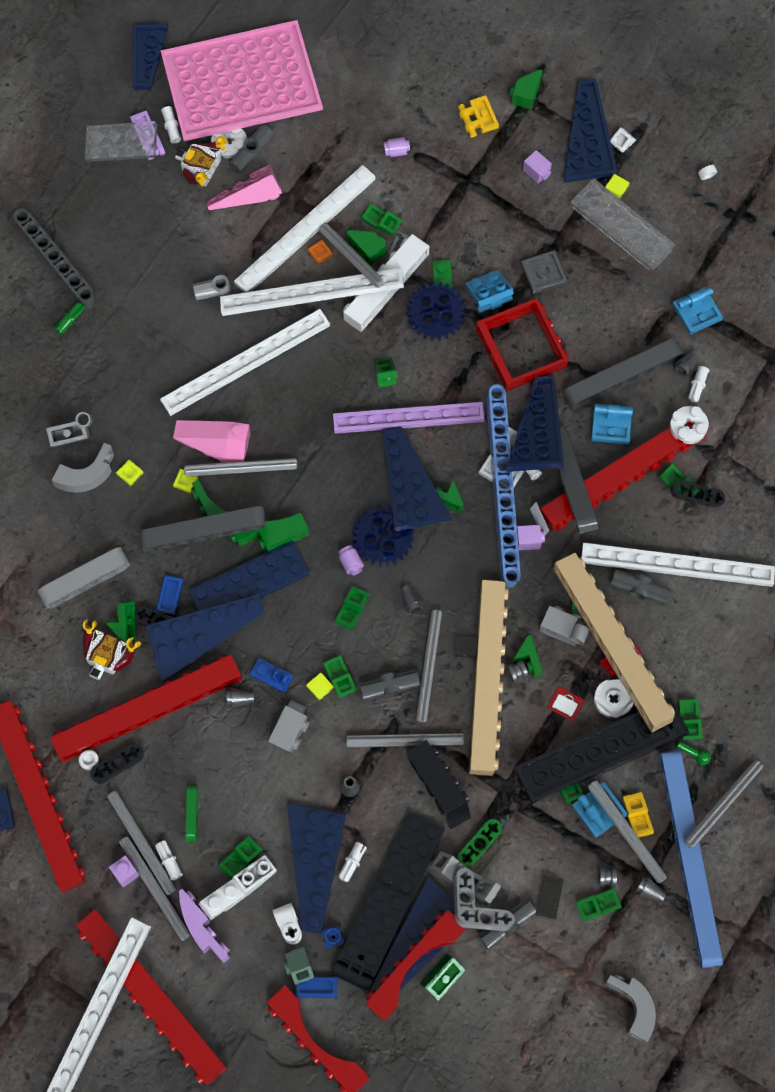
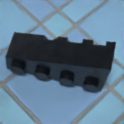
M426 740L407 751L408 761L420 781H425L424 786L430 797L436 798L434 801L438 807L437 809L441 815H446L447 825L450 830L470 819L468 807L470 800L465 791L461 792L459 790V783L455 776H450L447 772L449 768L445 761H440L437 757L439 753L435 746H430Z

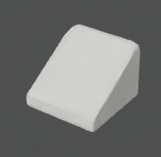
M620 127L610 141L623 153L636 139L624 128Z

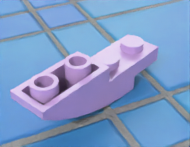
M181 889L179 891L181 910L192 937L204 954L211 948L218 958L225 963L230 959L227 954L229 949L223 942L217 943L214 939L216 934L209 926L205 929V926L210 923L207 918L208 916L201 907L198 908L194 903L196 898L192 893Z

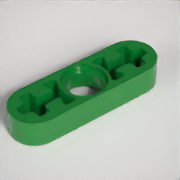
M187 784L186 842H197L198 784Z
M496 819L488 820L460 851L458 861L468 869L473 867L502 832L501 823ZM496 825L497 833L492 832L489 835V838L492 840L489 841L485 836L489 832L488 826ZM476 839H483L486 846L483 849H477L474 846V841ZM471 847L475 852L470 858L472 862L463 863L462 855L468 856L471 852L468 848Z

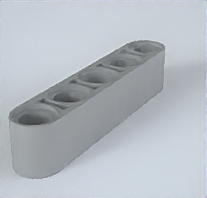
M118 547L44 585L37 593L45 608L52 609L126 570L130 566V562L122 548Z

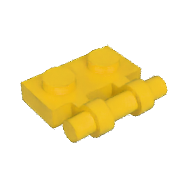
M486 95L470 100L469 108H466L464 104L458 106L459 116L463 119L465 130L469 133L470 137L477 135L475 131L477 128H480L481 133L499 128L498 121ZM474 115L476 120L471 121L469 116Z

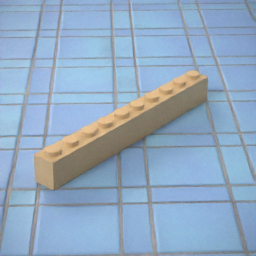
M573 553L555 562L554 572L651 733L670 724L675 714L671 704L666 703L662 689L654 683L653 674L650 670H646L642 656L635 652L633 641L626 637L622 623L620 621L617 622L612 607L610 605L607 606L604 601L603 592L596 588L595 580L591 573H587L583 559L581 557L578 558L576 553Z
M482 580L469 774L493 776L494 771L498 770L499 758H495L496 751H499L500 739H496L497 731L500 732L501 720L497 719L498 712L502 710V701L499 700V693L503 692V682L500 681V674L504 673V663H501V656L505 655V644H502V637H506V625H503V618H507V607H504V600H508L509 589L505 588V582Z

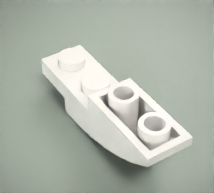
M264 855L236 874L228 883L200 901L199 906L209 919L212 920L247 897L275 874L277 870Z

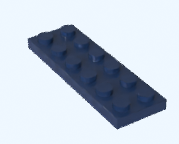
M290 541L189 589V593L198 611L258 594L261 599L309 576V571L293 541Z

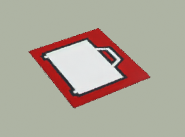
M558 686L547 708L574 721L584 699Z

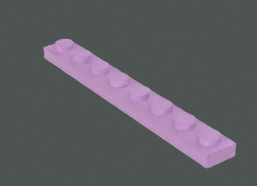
M483 402L333 413L334 432L337 434L383 430L397 426L414 428L484 422Z

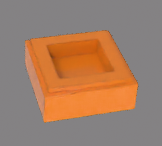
M323 240L307 249L317 265L333 256L332 251Z

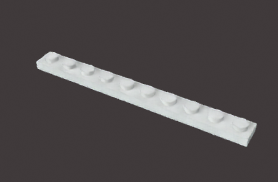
M362 165L235 279L234 284L244 293L252 292L320 230L321 225L328 223L375 180V175Z
M402 269L377 272L384 279V285L380 288H376L363 274L221 296L222 316L404 288Z
M321 309L162 397L160 399L168 414L172 416L328 328L330 323Z
M583 543L581 558L585 564L769 587L774 585L775 566Z
M131 917L47 1092L72 1091L151 926Z

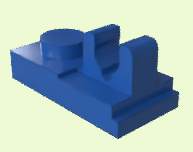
M258 658L250 673V677L284 694L294 677L292 674Z

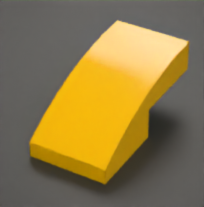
M642 792L624 796L623 802L628 814V821L636 835L643 837L654 834Z

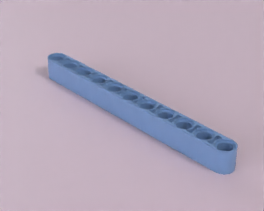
M496 384L490 387L486 395L498 560L500 581L505 582L506 588H513L521 575L512 472L500 470L497 466L502 464L506 469L511 453L506 392L503 386ZM492 393H497L500 398H494ZM493 411H499L501 416H496ZM494 429H500L503 434L496 433ZM496 447H502L504 452L497 451ZM499 482L506 483L507 488H501ZM500 501H506L509 506H502ZM502 519H507L510 525L503 524ZM503 537L510 538L512 543H505ZM504 556H511L513 562H507ZM506 574L513 575L515 580H508Z
M680 749L659 752L701 968L721 966L723 964L700 844L698 842L695 847L689 848L684 842L696 828L682 754Z

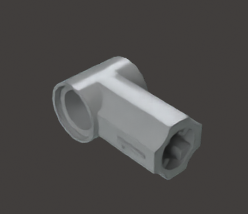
M218 275L213 280L193 284L196 300L215 296H227L231 292L229 281L224 275ZM219 285H225L223 288H218Z

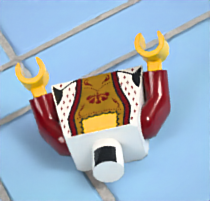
M223 136L218 137L215 142L198 145L192 144L188 152L181 149L177 151L175 159L182 161L183 175L190 184H200L201 187L207 186L221 161L220 149L226 150L224 144L228 143V141Z
M88 619L83 622L85 630L83 636L84 657L88 664L93 666L89 676L100 680L104 671L114 674L116 671H120L130 665L135 654L134 649L141 645L140 641H137L134 646L132 644L134 637L129 638L125 643L100 631L95 630L93 632L92 630L97 625L95 620L92 622V627L88 626Z

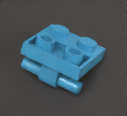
M499 270L489 272L465 283L467 291L479 305L477 306L478 313L489 309H497L502 307V304L513 300V288Z
M704 287L672 303L689 335L723 319L722 314L710 296L713 294L711 287Z
M594 404L591 441L629 445L633 408L612 404Z
M603 782L601 787L624 818L628 816L622 805ZM591 792L578 798V801L572 804V808L594 838H597L615 825Z

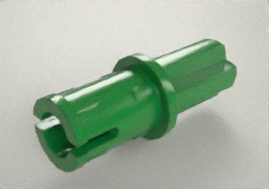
M77 302L68 313L63 314L64 316L53 328L63 335L72 324L76 323L75 319L85 309L84 305Z

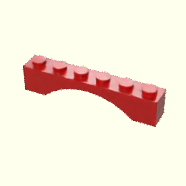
M449 910L445 914L441 912L435 918L434 922L436 924L431 929L427 927L420 937L423 939L418 944L414 942L407 950L408 956L404 960L400 958L393 966L395 969L391 975L386 974L379 982L381 984L377 991L373 989L365 998L367 1000L366 1006L383 1022L398 1007L401 984L411 966L421 956L431 950L452 945L466 930V928L460 927L456 923L455 916Z
M285 985L267 1001L269 1013L274 1018L278 1016L283 1021L281 1026L289 1034L293 1032L298 1037L295 1039L302 1049L308 1048L311 1052L309 1057L317 1065L321 1063L326 1068L323 1072L331 1081L334 1078L340 1084L337 1087L341 1092H358L370 1080L356 1062L344 1061L333 1057L323 1051L312 1040L302 1021L300 1002Z

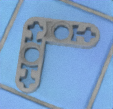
M467 868L458 870L454 876L456 923L464 928L496 931L509 930L514 924V915L507 910L475 907L474 875ZM462 875H464L465 879H468L465 884L463 878H460ZM460 894H467L469 902H463L460 899ZM463 913H465L466 917H470L467 921L462 916ZM480 915H487L490 919V922L483 923L480 919ZM502 917H505V920L508 921L507 924H504V921L501 920Z

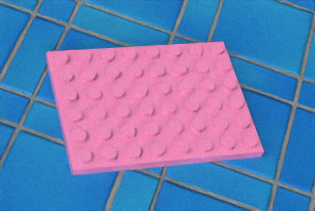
M298 20L161 50L184 141L323 110Z

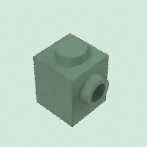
M304 947L285 954L287 962L283 964L287 975H292L295 985L314 978Z

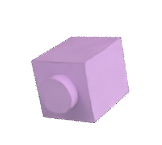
M536 150L524 160L523 171L539 183L550 176L552 163Z
M540 525L517 526L518 550L541 549L542 543L545 542L544 531H541Z
M126 855L109 867L122 887H125L140 876Z

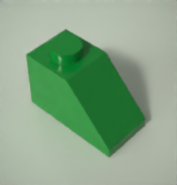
M537 70L517 80L516 85L512 86L510 90L511 104L532 109L541 83L543 70Z
M348 230L346 232L347 242L369 265L386 254L387 243L382 236L379 237L375 232Z

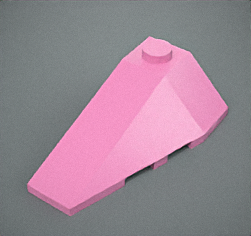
M270 164L249 174L250 178L245 182L238 181L235 183L231 191L224 190L208 200V209L214 210L278 198L282 191Z
M177 420L173 439L191 448H195L205 455L219 460L221 463L242 462L246 458L250 427L249 424L236 422Z

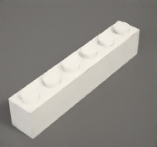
M412 234L408 239L405 238L402 241L398 251H394L390 255L389 261L386 264H382L378 272L401 268L403 283H405L429 255V245ZM399 288L356 295L355 300L352 303H348L343 310L344 320L362 332Z

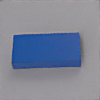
M164 576L156 611L169 616H176L184 579Z
M314 977L296 984V998H337V977Z

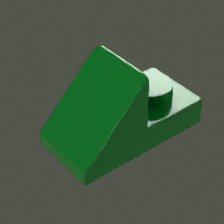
M392 358L374 360L378 386L396 385L397 372Z
M452 481L448 493H445L439 487H435L445 507L462 513L463 501L454 481Z
M135 601L120 602L117 608L118 620L109 621L106 624L121 641L126 642L134 637L133 640H136Z
M529 635L517 652L513 664H516L518 660H528L526 662L528 673H532L533 678L541 677L542 669L532 636Z

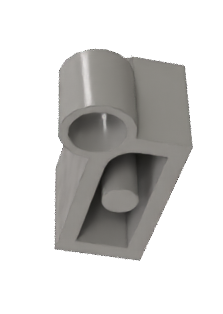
M80 412L77 414L75 422L46 428L50 446L57 447L91 439L88 427L93 422L92 416L89 413ZM84 414L89 418L86 425L80 423V417Z
M549 606L539 632L574 647L576 644L584 645L590 629L584 626L583 618L577 614H568L561 607Z
M291 700L288 706H285L268 742L291 753L293 750H297L301 743L299 737L302 731L306 732L310 724L307 721L308 716L304 715L306 707Z

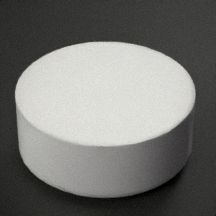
M709 165L701 169L698 174L701 180H706L713 177L717 170L715 165Z
M85 750L79 756V764L84 770L91 771L99 763V757L93 750Z

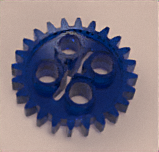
M432 281L430 287L425 283V289L418 287L419 293H412L414 298H409V302L412 305H407V309L410 310L407 312V317H412L408 320V323H414L412 330L418 328V336L424 333V339L429 335L431 336V341L434 340L435 336L441 341V336L443 335L448 339V333L454 336V329L460 331L458 324H464V320L461 318L466 317V313L461 311L466 310V306L461 305L464 303V299H458L461 293L455 294V287L449 289V283L442 287L441 281L438 286H435L434 281ZM442 298H447L449 303L443 305L439 301ZM424 300H429L431 305L424 307L421 303ZM435 308H438L439 314H435ZM443 316H450L452 318L450 322L442 321ZM425 318H431L433 323L427 325L423 321Z
M387 505L384 507V510H381L380 506H377V511L370 508V514L364 511V518L358 517L360 524L354 523V528L357 529L352 531V535L356 536L352 538V541L357 543L354 548L356 550L360 549L358 552L359 556L365 554V562L370 558L371 565L378 561L379 567H381L382 562H385L387 566H389V561L396 564V558L403 560V554H409L407 548L412 549V543L410 542L414 541V536H411L414 534V529L400 530L396 534L392 533L391 529L395 528L392 509L388 511ZM379 521L382 523V526L375 527L373 523ZM390 521L386 530V536L383 537L381 547L377 551L376 548L380 543V536L384 533L386 523ZM369 538L375 539V543L368 544L366 540ZM392 545L394 548L388 551L384 549V546Z

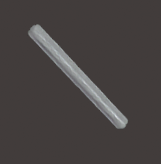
M327 223L320 226V232L376 288L384 285V279Z
M296 458L185 465L184 473L185 476L291 470L297 469Z
M440 610L431 611L416 721L418 722L427 721L442 616Z
M462 733L350 735L346 737L347 747L417 746L426 740L430 746L463 745L464 735Z
M758 760L750 764L685 839L684 842L689 848L696 846L760 772L763 765Z
M596 780L588 785L591 793L657 883L663 882L667 878L666 874L599 782Z
M116 791L111 792L107 795V798L166 895L174 893L176 888Z
M127 836L122 838L119 844L180 940L188 939L190 937L189 931L131 840Z

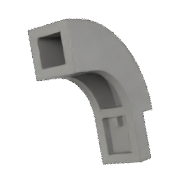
M104 443L95 461L87 468L77 470L60 464L52 478L54 487L67 492L77 493L92 490L102 484L112 472L109 465L114 457L111 445Z
M440 851L430 868L454 886L455 874L459 869L467 867L454 856ZM472 871L474 875L475 899L482 903L485 901L490 904L501 886ZM464 875L460 877L463 878L465 884L468 879H465Z
M616 974L614 977L610 975L605 985L626 996L634 1008V1020L627 1034L644 1044L648 1043L656 1020L652 997L647 989L633 977L629 984H626V980Z

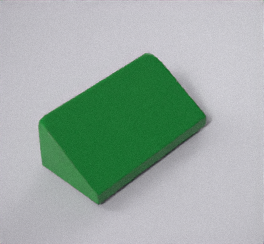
M446 954L420 985L439 1001L465 972V969L452 956Z

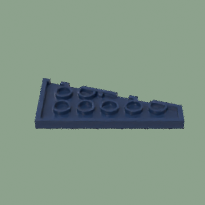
M596 79L579 81L564 183L617 175L616 163Z
M554 375L535 377L530 398L515 438V444L511 450L509 462L506 465V472L564 468Z
M397 426L383 429L395 530L400 531L452 520L402 427Z
M259 594L147 625L146 628L161 682L262 615L264 610Z
M287 803L302 931L322 934L346 815Z
M429 876L369 992L373 989L375 991L379 989L381 979L386 974L391 975L393 973L395 963L400 958L404 960L408 956L407 950L414 942L418 944L423 939L420 937L427 927L431 929L436 924L434 920L441 912L445 914L449 910L455 916L454 902ZM465 913L462 914L467 921L469 917H466ZM445 946L431 950L421 956L406 973L400 990Z

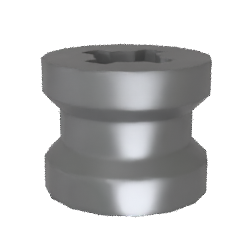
M518 660L514 665H506L507 672L513 683L518 682V679L528 678V672L522 660Z
M600 866L599 887H604L605 885L616 887L617 868L611 867L606 869L604 866Z

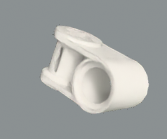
M292 903L272 910L285 941L291 945L299 943L302 939V932ZM290 930H293L294 932H296V933H294V935H295L294 938H291L290 932H289Z

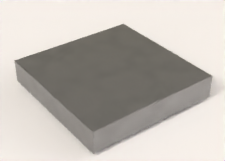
M555 250L520 262L533 295L568 283Z

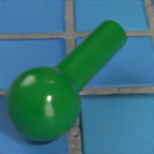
M681 741L676 743V748L695 757L699 765H707L710 762L711 755L707 750L698 751Z

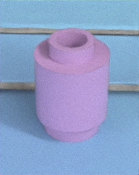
M405 137L388 139L387 142H384L386 156L397 157L407 155V151H410L409 140H405Z
M346 546L338 552L340 555L339 559L347 574L357 575L362 571L364 564L356 549H353L352 546Z

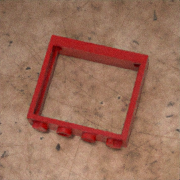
M537 298L476 322L477 334L506 392L534 381L535 377L547 376L567 368L569 360L567 351L562 349L561 339L558 334L555 335L553 323L550 318L547 319L545 307L539 303ZM534 313L557 361L512 379L489 330Z

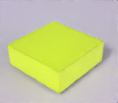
M614 174L606 185L605 191L620 199L629 187L630 182Z
M128 460L116 474L131 486L143 474V471L132 461Z
M180 469L173 487L191 493V490H193L192 483L197 481L198 476H185L184 470Z
M319 673L306 685L319 701L334 688L322 673Z

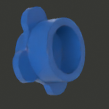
M334 926V928L322 931V936H324L326 941L324 944L326 948L330 949L332 946L344 944V939L341 937V927Z

